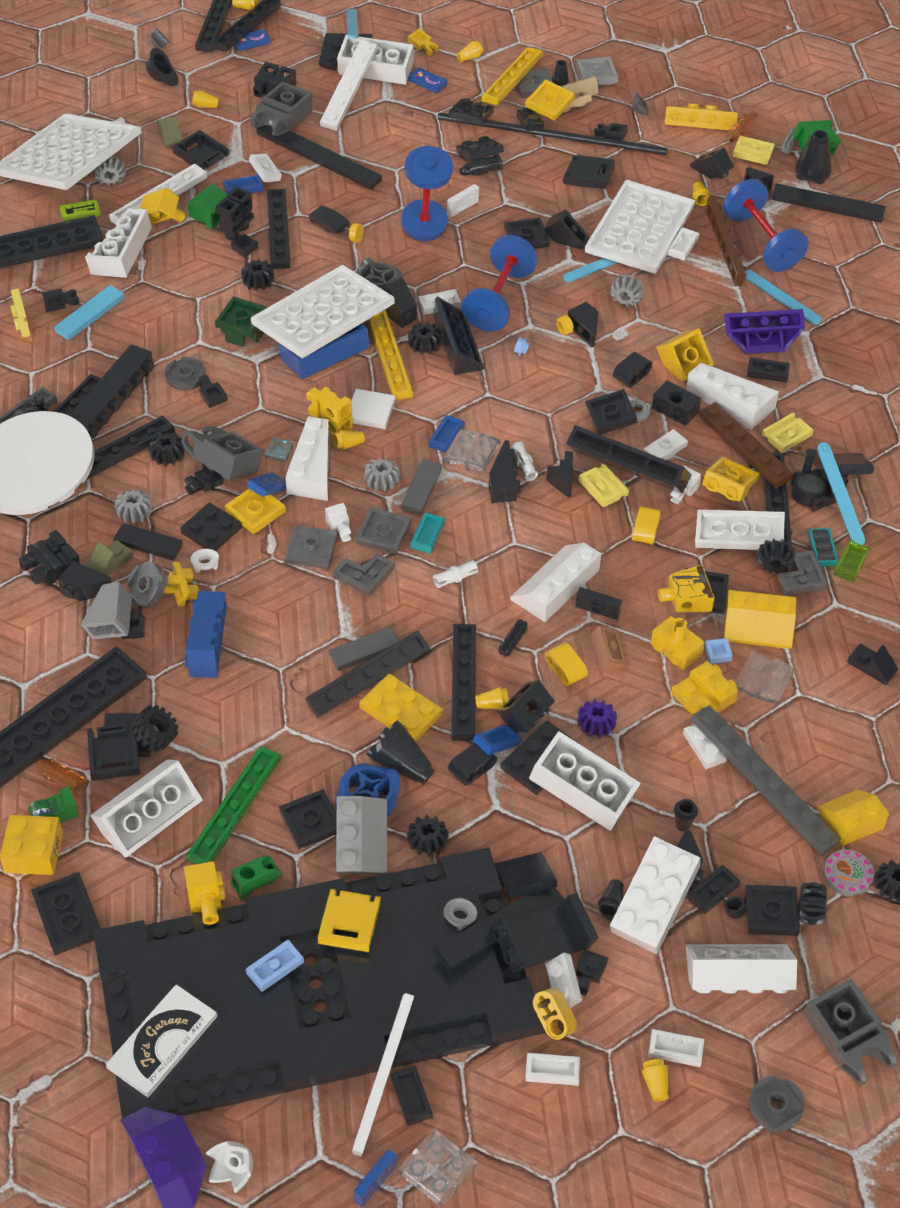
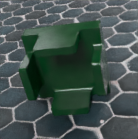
M233 296L215 320V327L220 328L221 332L225 333L226 342L243 347L245 337H253V342L258 343L264 332L252 324L251 317L268 307Z

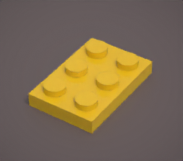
M390 673L359 702V708L389 728L395 721L401 722L415 741L443 715L442 708Z

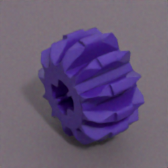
M594 698L592 703L586 701L584 706L578 710V726H581L582 733L589 732V737L597 735L600 739L602 734L609 736L611 730H614L616 727L617 713L613 710L612 704L606 705L605 700L597 702Z

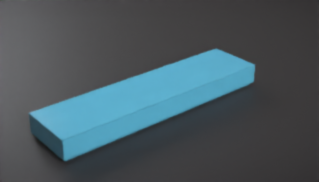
M109 285L54 326L55 332L65 339L71 340L124 300V293Z

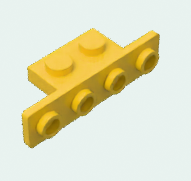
M688 103V106L684 107L667 106L665 124L735 131L738 113L720 111V109H716V105H706V108L699 107V104Z

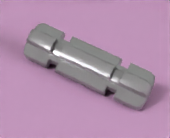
M794 127L790 128L781 149L782 153L789 154L796 142L792 136L795 131Z

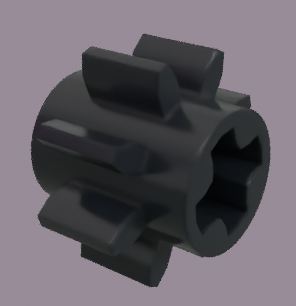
M36 397L30 398L31 403L27 402L24 404L26 407L25 413L48 411V407H50V404L44 402L43 397L38 400Z

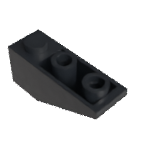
M509 440L504 441L489 472L488 488L491 503L516 501L517 492L521 491L520 480H516L518 476L517 464H513L515 452L514 448L510 449Z

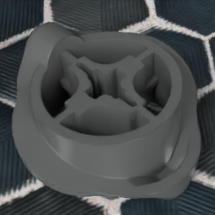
M369 257L362 260L356 271L358 275L385 292L386 286L399 278L404 279L403 274L396 267L375 262Z

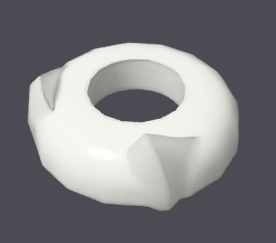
M201 549L192 554L190 561L197 573L200 570L212 568L216 570L218 568L219 555L212 549ZM205 559L210 560L208 563H200V561Z

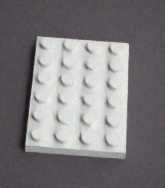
M625 180L587 242L585 252L656 274L667 255L668 248L692 212L696 200Z
M341 265L251 317V322L290 351L304 358L395 304L392 295L346 266Z

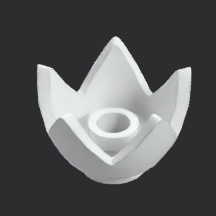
M226 1141L206 1152L208 1156L215 1159L209 1182L231 1181L235 1193L246 1184L253 1171V1156L244 1144Z

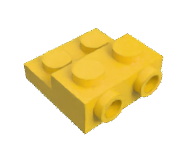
M721 457L707 469L702 485L712 492H719L725 495L729 500L740 502L748 495L750 487L758 481L760 473L725 457Z
M708 661L690 671L688 678L671 688V694L691 715L708 705L719 713L736 702L738 693L736 683L732 679L726 680L722 676L721 668L717 664L711 665Z

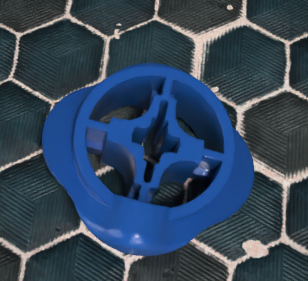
M357 764L350 767L343 774L340 781V787L335 799L336 811L337 796L379 798L382 793H385L388 817L395 808L397 795L400 791L398 771L393 768L389 769L370 764ZM355 785L357 788L355 792L351 793L349 789Z

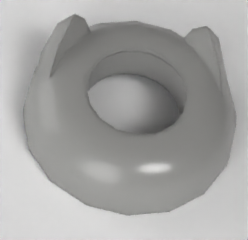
M637 397L634 398L630 403L633 408L640 407L642 409L641 412H635L638 423L643 422L650 416V406L639 401Z
M455 898L446 904L443 915L449 923L456 926L458 931H461L474 923L477 917V909L469 900ZM455 911H463L467 917L465 919H458L453 913Z

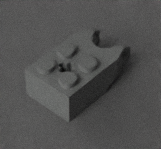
M281 82L262 98V102L257 105L251 117V126L256 128L266 125L272 126V135L275 136L287 133L312 112V93Z
M208 426L203 428V434L196 431L184 432L181 440L184 448L192 457L205 464L208 469L222 475L226 480H234L235 478L258 472L263 449L234 431L226 432L217 427ZM188 436H191L196 442L193 447L188 443Z
M852 978L807 1003L803 1014L839 1068L851 1076L857 1084L862 1086L868 1080L861 1062V1057L872 1055L890 1069L897 1065L898 1061L892 1050L889 1036L881 1025L882 1022Z

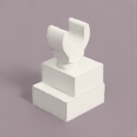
M685 465L684 467L692 476L683 494L674 490L670 494L673 496L670 501L677 505L685 494L691 497L701 484V474Z
M344 503L325 508V522L331 531L339 532L342 542L350 541L349 517Z

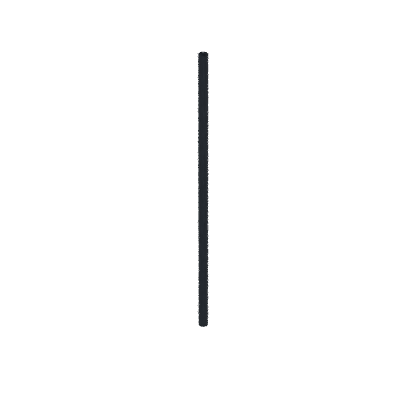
M438 113V120L662 155H667L668 150L665 147L549 129L526 131L522 125L486 120L480 125L448 118L446 113Z

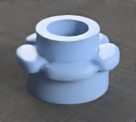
M519 337L513 352L518 353V356L521 353L525 354L528 349L529 343L526 342V337L525 339Z

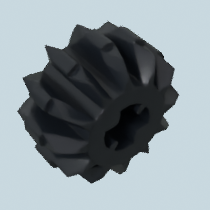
M251 259V263H245V266L242 268V281L244 285L248 286V289L255 288L257 291V289L261 288L264 290L265 287H270L271 283L274 282L273 267L271 264H268L267 260L262 262L260 259L258 261Z
M419 322L418 325H413L408 333L409 347L413 348L414 352L420 351L421 355L424 352L430 354L431 351H437L441 344L440 329L436 328L435 324L429 325L428 322L426 324Z
M169 432L164 435L159 433L158 437H152V442L149 443L152 461H155L157 465L164 463L165 467L168 464L175 466V462H180L185 453V448L181 443L182 438L178 437L176 433L170 435Z
M773 538L772 541L765 540L764 544L760 545L757 560L762 570L768 569L769 573L776 571L779 574L780 571L787 572L788 568L793 567L795 551L791 547L790 542L784 543L783 539L776 541Z
M427 814L423 820L417 817L415 823H410L407 833V840L410 842L411 850L417 849L418 855L426 852L428 857H430L431 852L439 855L441 848L447 846V838H449V831L446 829L445 822H438L437 815L433 819H429Z
M891 860L888 864L883 863L880 865L879 870L876 871L874 880H876L874 885L875 889L880 890V897L886 895L889 902L895 898L900 903V862L896 864Z
M816 882L803 883L799 897V919L802 923H807L808 925L823 924L827 910V888L825 885Z

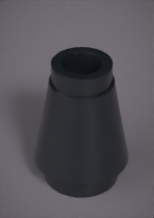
M558 60L556 62L552 76L553 83L558 86L566 85L569 82L567 62L565 60Z
M682 799L675 804L676 828L680 831L689 829L697 817L698 808L692 800Z
M611 880L598 901L599 911L606 917H614L623 900L624 884L620 880Z

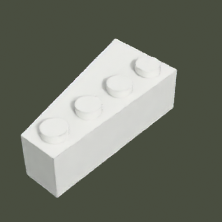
M129 208L115 223L116 227L105 234L106 238L102 243L98 242L94 246V252L88 253L85 256L91 275L127 278L152 229L147 209Z
M700 363L689 373L686 387L687 391L701 397V400L709 405L717 402L738 423L749 430L755 428L775 410L779 391Z
M308 416L286 474L287 494L328 501L329 424L327 419Z

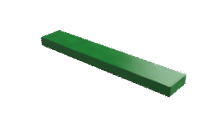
M259 746L187 853L186 859L194 864H202L215 860L280 762L281 754Z

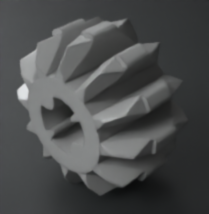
M111 156L94 169L95 177L100 180L101 184L107 183L109 187L110 183H113L116 186L118 182H122L126 174L125 164L123 161H120L119 157L113 158Z
M627 273L624 276L619 275L612 282L610 295L614 297V301H619L620 305L625 304L627 307L630 305L635 306L643 297L644 285L641 284L640 279H635V275L629 277Z
M379 457L377 461L371 459L370 464H366L364 480L368 487L374 488L376 492L379 489L385 492L387 488L393 490L394 485H398L400 469L395 461H390L388 457L384 460H381Z
M132 488L131 491L124 490L123 495L117 496L115 510L119 519H123L125 523L132 521L135 524L136 521L143 522L144 518H149L152 511V502H150L148 493H144L142 489L135 491Z

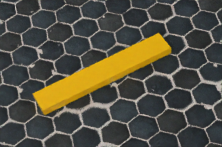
M527 47L482 95V102L499 105L543 57V51Z
M383 310L367 320L391 395H395L396 400L413 397V391L386 310Z

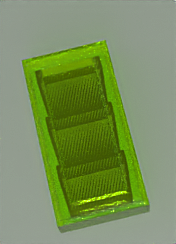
M849 540L833 575L854 583L870 548Z

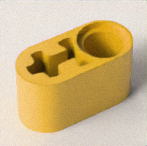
M644 506L639 507L632 535L633 541L654 544L661 510Z
M565 642L545 652L548 666L565 686H569L588 676L584 662L568 643Z
M549 988L534 996V1009L550 1038L559 1040L574 1033L577 1027L576 1019L563 993L559 989ZM558 1019L563 1022L564 1031L559 1029Z

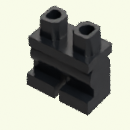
M264 62L258 74L254 77L253 95L259 98L263 94L267 95L281 82L296 86V70L283 66L279 69V65Z
M237 186L226 196L227 198H223L215 206L216 213L220 214L221 217L219 219V230L224 232L225 237L231 241L239 238L238 233L246 231L249 228V222L254 218V213L251 212L253 209L252 193Z
M57 530L49 533L50 538L27 546V554L18 558L20 567L24 571L35 568L29 571L31 580L35 585L44 581L52 585L73 561L80 564L79 555L69 543L67 544V541Z

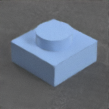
M727 638L705 641L704 648L710 664L732 662L733 655Z

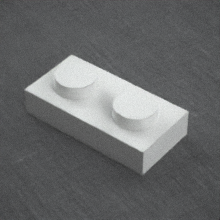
M267 154L250 155L249 162L263 182L281 180L282 174Z
M456 289L418 296V303L423 315L433 313L437 296L453 306L461 308V300Z
M695 724L684 728L683 735L705 769L727 761V757Z
M562 953L545 965L551 988L559 989L571 1008L580 1003L582 997L571 955Z

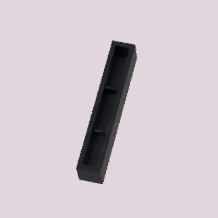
M131 344L69 414L70 417L79 421L86 428L91 439L96 437L103 425L108 423L109 418L115 411L119 410L121 404L131 396L133 390L153 370L152 352Z
M574 425L566 442L577 453L681 494L684 493L692 476L685 467Z

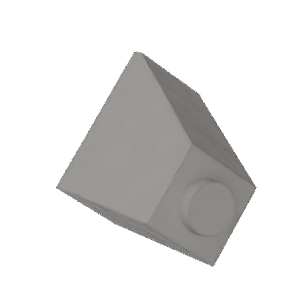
M120 582L103 584L81 623V626L93 640L122 637L129 634L131 595Z

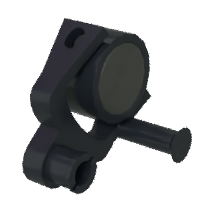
M807 449L802 471H797L793 474L791 495L797 503L811 507V511L814 512L837 503L826 475H823L818 469L811 470L818 452L814 449ZM841 475L845 487H847V477L849 475ZM826 490L829 493L828 496H824Z

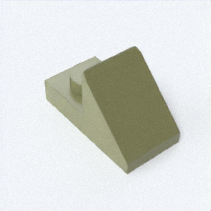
M176 116L156 121L157 129L166 148L173 147L183 140Z
M118 540L108 547L98 542L86 567L109 576L133 557L132 550Z

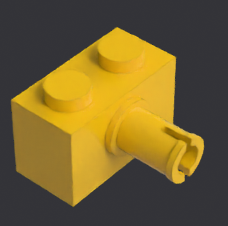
M163 188L143 196L140 209H147L150 222L153 225L170 218L180 223L186 215L184 211L177 209L179 196L170 189Z
M670 616L652 631L650 644L656 651L669 658L674 665L685 670L702 656L705 642L686 628V620L683 622V618H673Z
M214 861L185 866L184 872L192 915L202 913L204 924L210 925L218 922L217 910L222 909L221 900H225L221 870H215Z

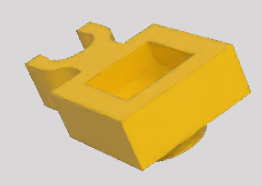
M420 28L407 38V41L414 45L419 51L424 49L429 56L432 55L433 50L435 52L438 51L439 46L431 42L432 37Z

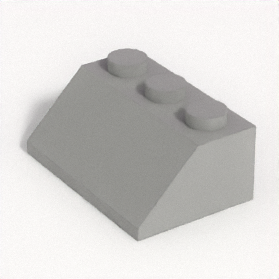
M337 796V874H387V799L364 796Z

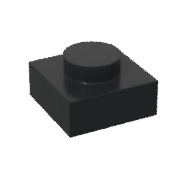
M243 234L231 242V249L246 257L258 249V242Z

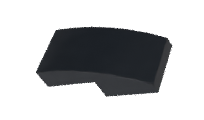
M322 205L308 215L311 222L321 224L325 231L335 234L341 233L350 224L349 220L340 213Z

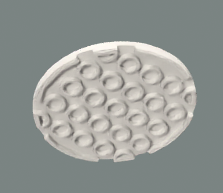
M38 411L13 417L0 424V513L24 515L46 510L48 506L58 501L61 503L75 493L74 490L81 483L85 482L93 466L94 446L88 431L79 421L58 412Z

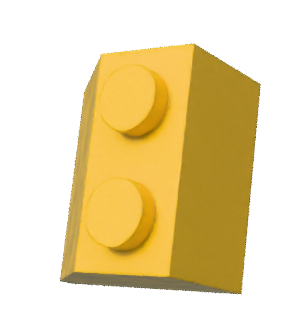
M699 328L685 331L656 347L663 365L682 382L688 379L689 373L700 363L709 366L714 365Z
M859 789L817 806L818 812L829 828L841 839L840 844L842 846L884 829L889 816V812L875 794Z

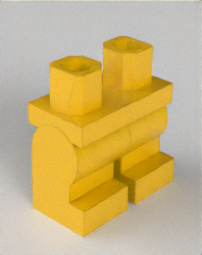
M313 387L306 393L307 399L312 402L308 407V414L316 418L327 419L330 434L333 435L338 430L350 431L353 429L351 399L346 396L342 399L338 398L328 387H324L322 390Z

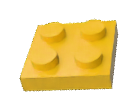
M545 79L525 101V107L555 121L575 99V93Z
M248 489L227 503L225 511L242 522V525L252 534H255L284 514L286 506L272 495L262 497Z

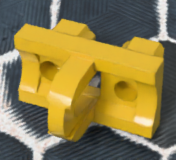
M173 562V571L167 576L168 584L170 585L164 588L163 593H174L178 607L185 606L187 600L197 599L199 589L196 584L187 585V583H192L193 580L192 569L181 568L180 562Z

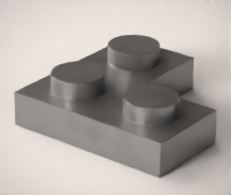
M812 550L795 553L793 563L795 571L778 574L777 577L784 596L824 590L827 587V581Z
M377 553L365 567L345 558L333 571V578L370 597L393 571L395 563Z

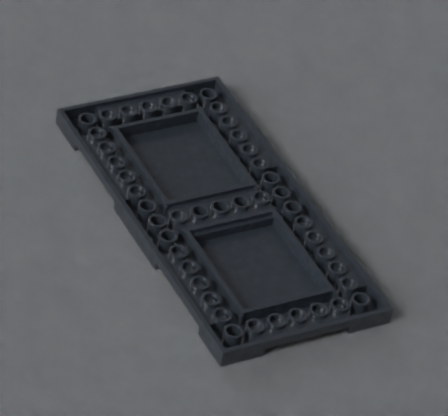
M489 847L441 857V863L345 883L344 878L246 898V904L218 909L219 920L210 925L203 923L202 913L147 925H145L144 920L93 931L113 1055L175 985H178L217 1012V1018L148 1098L115 1075L122 1119L144 1107L186 1116L378 1072L405 993L413 995L414 999L391 1068L543 1034V1025L533 1006L535 995L530 978H527L525 969L512 973L509 965L504 961L503 951L499 943L450 971L447 970L434 952L437 945L506 907L502 896V887ZM331 889L336 890V896L340 895V891L371 895L370 902H374L376 896L381 897L369 952L318 944V934ZM455 898L467 899L477 909V917L474 923L461 931H458L457 927L449 923L443 915L446 904ZM455 911L453 913L458 919H465L467 917L463 911ZM334 929L335 935L358 937L357 932ZM287 940L303 956L304 960L308 957H314L318 960L313 966L301 964L263 992L259 990L246 974V968ZM312 980H320L323 985L318 989H313L309 986V983ZM323 1002L328 1005V1008L323 1012H318L314 1009V1006L317 1003Z

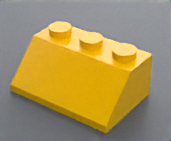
M729 590L725 605L724 638H727L728 642L791 649L796 618V597Z

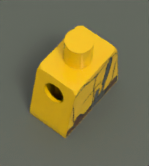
M703 565L671 574L668 580V588L658 589L659 601H672L673 607L678 613L712 612L714 595Z

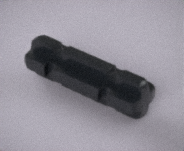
M518 619L515 622V627L511 628L504 639L505 642H502L499 646L498 652L500 655L508 657L511 654L512 649L515 648L522 634L528 628L526 621Z

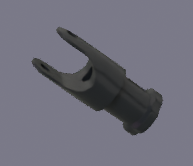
M494 154L490 158H478L469 164H465L460 168L459 172L465 176L487 174L488 171L495 169L499 171L502 170V160L499 154Z

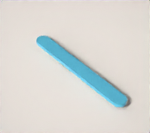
M347 9L348 37L358 38L357 11L355 9Z
M603 258L565 273L563 279L567 282H572L618 262Z
M746 269V280L789 309H803L804 319L814 325L821 323V316L752 270Z
M825 442L820 443L817 451L853 545L860 547L865 543V537L830 445Z

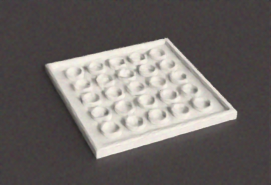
M65 113L0 161V176L68 190L136 138L142 131L138 126Z

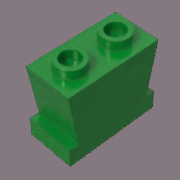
M831 120L798 122L792 135L795 140H798L801 152L811 135L817 130L825 131L828 134L830 154L836 152L841 142L832 129L833 124Z
M211 184L188 202L189 217L204 222L208 228L213 229L219 224V219L221 218L220 214L216 213L215 206L223 198H227L228 194L215 184Z

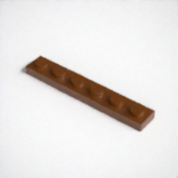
M715 196L708 197L706 206L707 217L734 286H742L743 278L746 277V267L741 263V255L737 253L736 242L731 238V230L727 228L726 217L722 215L721 205L718 204Z
M717 402L699 411V417L775 488L793 479V472Z

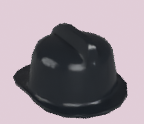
M153 48L150 51V57L146 61L148 74L156 81H163L169 86H176L178 84V77L167 55L161 49Z

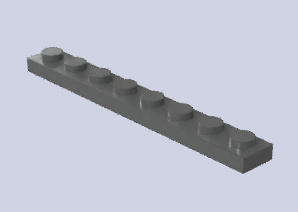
M710 705L692 715L691 721L821 856L838 845L841 839Z

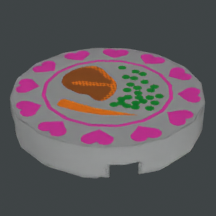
M839 850L832 853L827 859L823 871L828 886L836 893L847 897L865 893L871 887L874 878L873 866L868 858L853 850Z

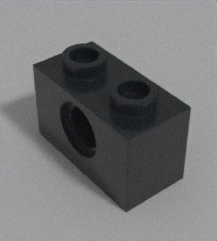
M666 380L653 394L652 409L687 426L699 413L701 397Z
M540 680L527 682L497 712L515 733L523 731L526 733L535 727L536 724L534 722L538 718H542L549 713V707L555 701Z

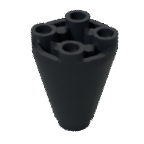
M815 131L798 158L795 171L797 173L796 177L799 180L823 184L831 175L829 138L825 131Z
M398 720L390 728L386 727L378 737L381 741L378 745L374 744L366 754L375 763L385 768L396 769L400 775L416 783L420 782L422 785L435 772L431 767L432 764L406 727Z

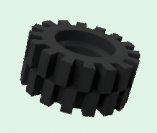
M159 705L145 707L133 720L134 723L132 724L134 729L132 731L133 735H138L136 740L138 742L141 740L143 747L148 745L149 750L155 748V751L165 749L178 734L177 729L179 728L178 724H174L177 721L175 717L172 719L170 717L172 713L170 711L165 713L166 709L164 707L159 710ZM151 724L155 725L160 732L156 731Z

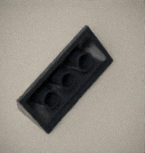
M437 296L435 298L434 319L437 328L440 329L441 339L454 375L483 370V362L462 310Z

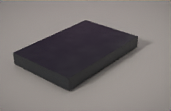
M79 872L31 889L54 956L95 941L93 931L101 928Z

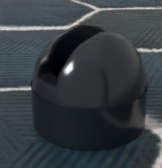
M730 897L724 904L726 913L733 919H739L745 913L746 906L741 897Z

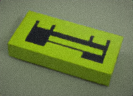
M97 199L60 205L63 222L95 215V217L101 216Z

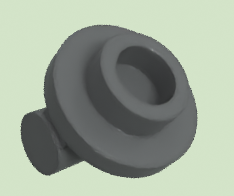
M158 28L150 35V41L154 47L161 49L170 42Z

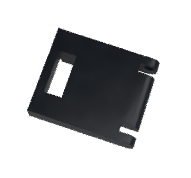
M201 130L173 146V154L190 165L196 164L203 170L230 154L226 146ZM195 143L198 144L197 146L187 151L188 147L192 146Z
M574 155L563 177V183L566 185L606 189L615 168V159ZM601 168H602V174H604V176L598 175L599 172H600V170H601Z
M861 453L833 454L841 475L872 474L874 472L873 464ZM818 454L814 459V465L823 475H826Z
M126 723L97 727L98 738H94L92 728L87 729L90 776L92 781L140 775L137 735L132 733L134 730L132 728L133 723H130L131 733L128 734ZM124 764H126V766H119V767H112V768H105V769H103V767H110V766H117V765H124Z

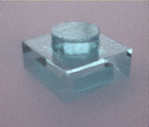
M273 437L265 451L266 457L286 462L293 448V442Z

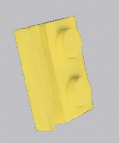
M740 136L732 157L768 165L775 144Z
M19 289L11 290L14 305L10 307L12 316L17 317L14 319L16 330H21L22 338L28 337L30 332Z
M791 413L763 429L762 436H766L768 442L783 453L811 437L814 430L802 419H797L795 413Z
M601 464V467H595L579 475L578 481L602 507L620 500L622 496H628L629 489L605 464Z

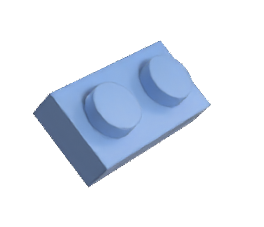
M287 940L246 968V974L259 990L263 992L303 964L304 958L291 942Z

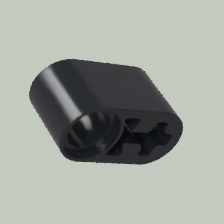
M633 352L616 366L613 377L631 388L650 372L653 363L639 353Z
M474 743L450 761L448 770L466 786L489 771L496 764L497 756L494 754L487 755Z

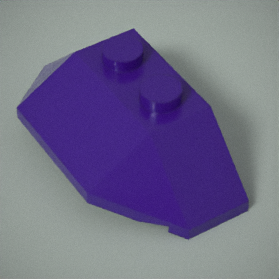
M803 309L724 314L726 335L745 354L785 352L805 329Z
M144 1107L121 1119L120 1122L162 1208H194L207 1165L183 1117Z

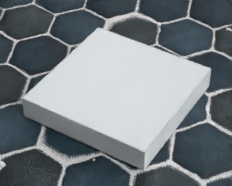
M356 389L351 401L353 424L386 429L396 396Z

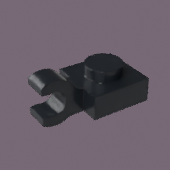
M62 289L42 293L46 312L66 308L65 304H80L75 289L64 293Z
M206 374L198 377L201 382L199 384L201 388L200 395L209 408L228 401L227 394L218 382L212 384Z
M207 467L195 472L194 476H188L184 479V482L188 485L185 486V490L189 494L201 488L206 492L224 484L223 477Z
M584 949L575 973L580 977L578 982L580 994L587 995L592 981L600 984L608 963V957Z

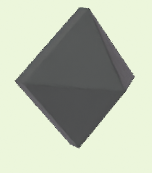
M635 92L631 110L647 115L646 102Z

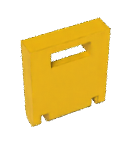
M331 889L318 934V944L369 952L381 897L376 896L374 902H370L371 895L340 891V895L336 896V890ZM334 929L357 932L358 937L335 935Z

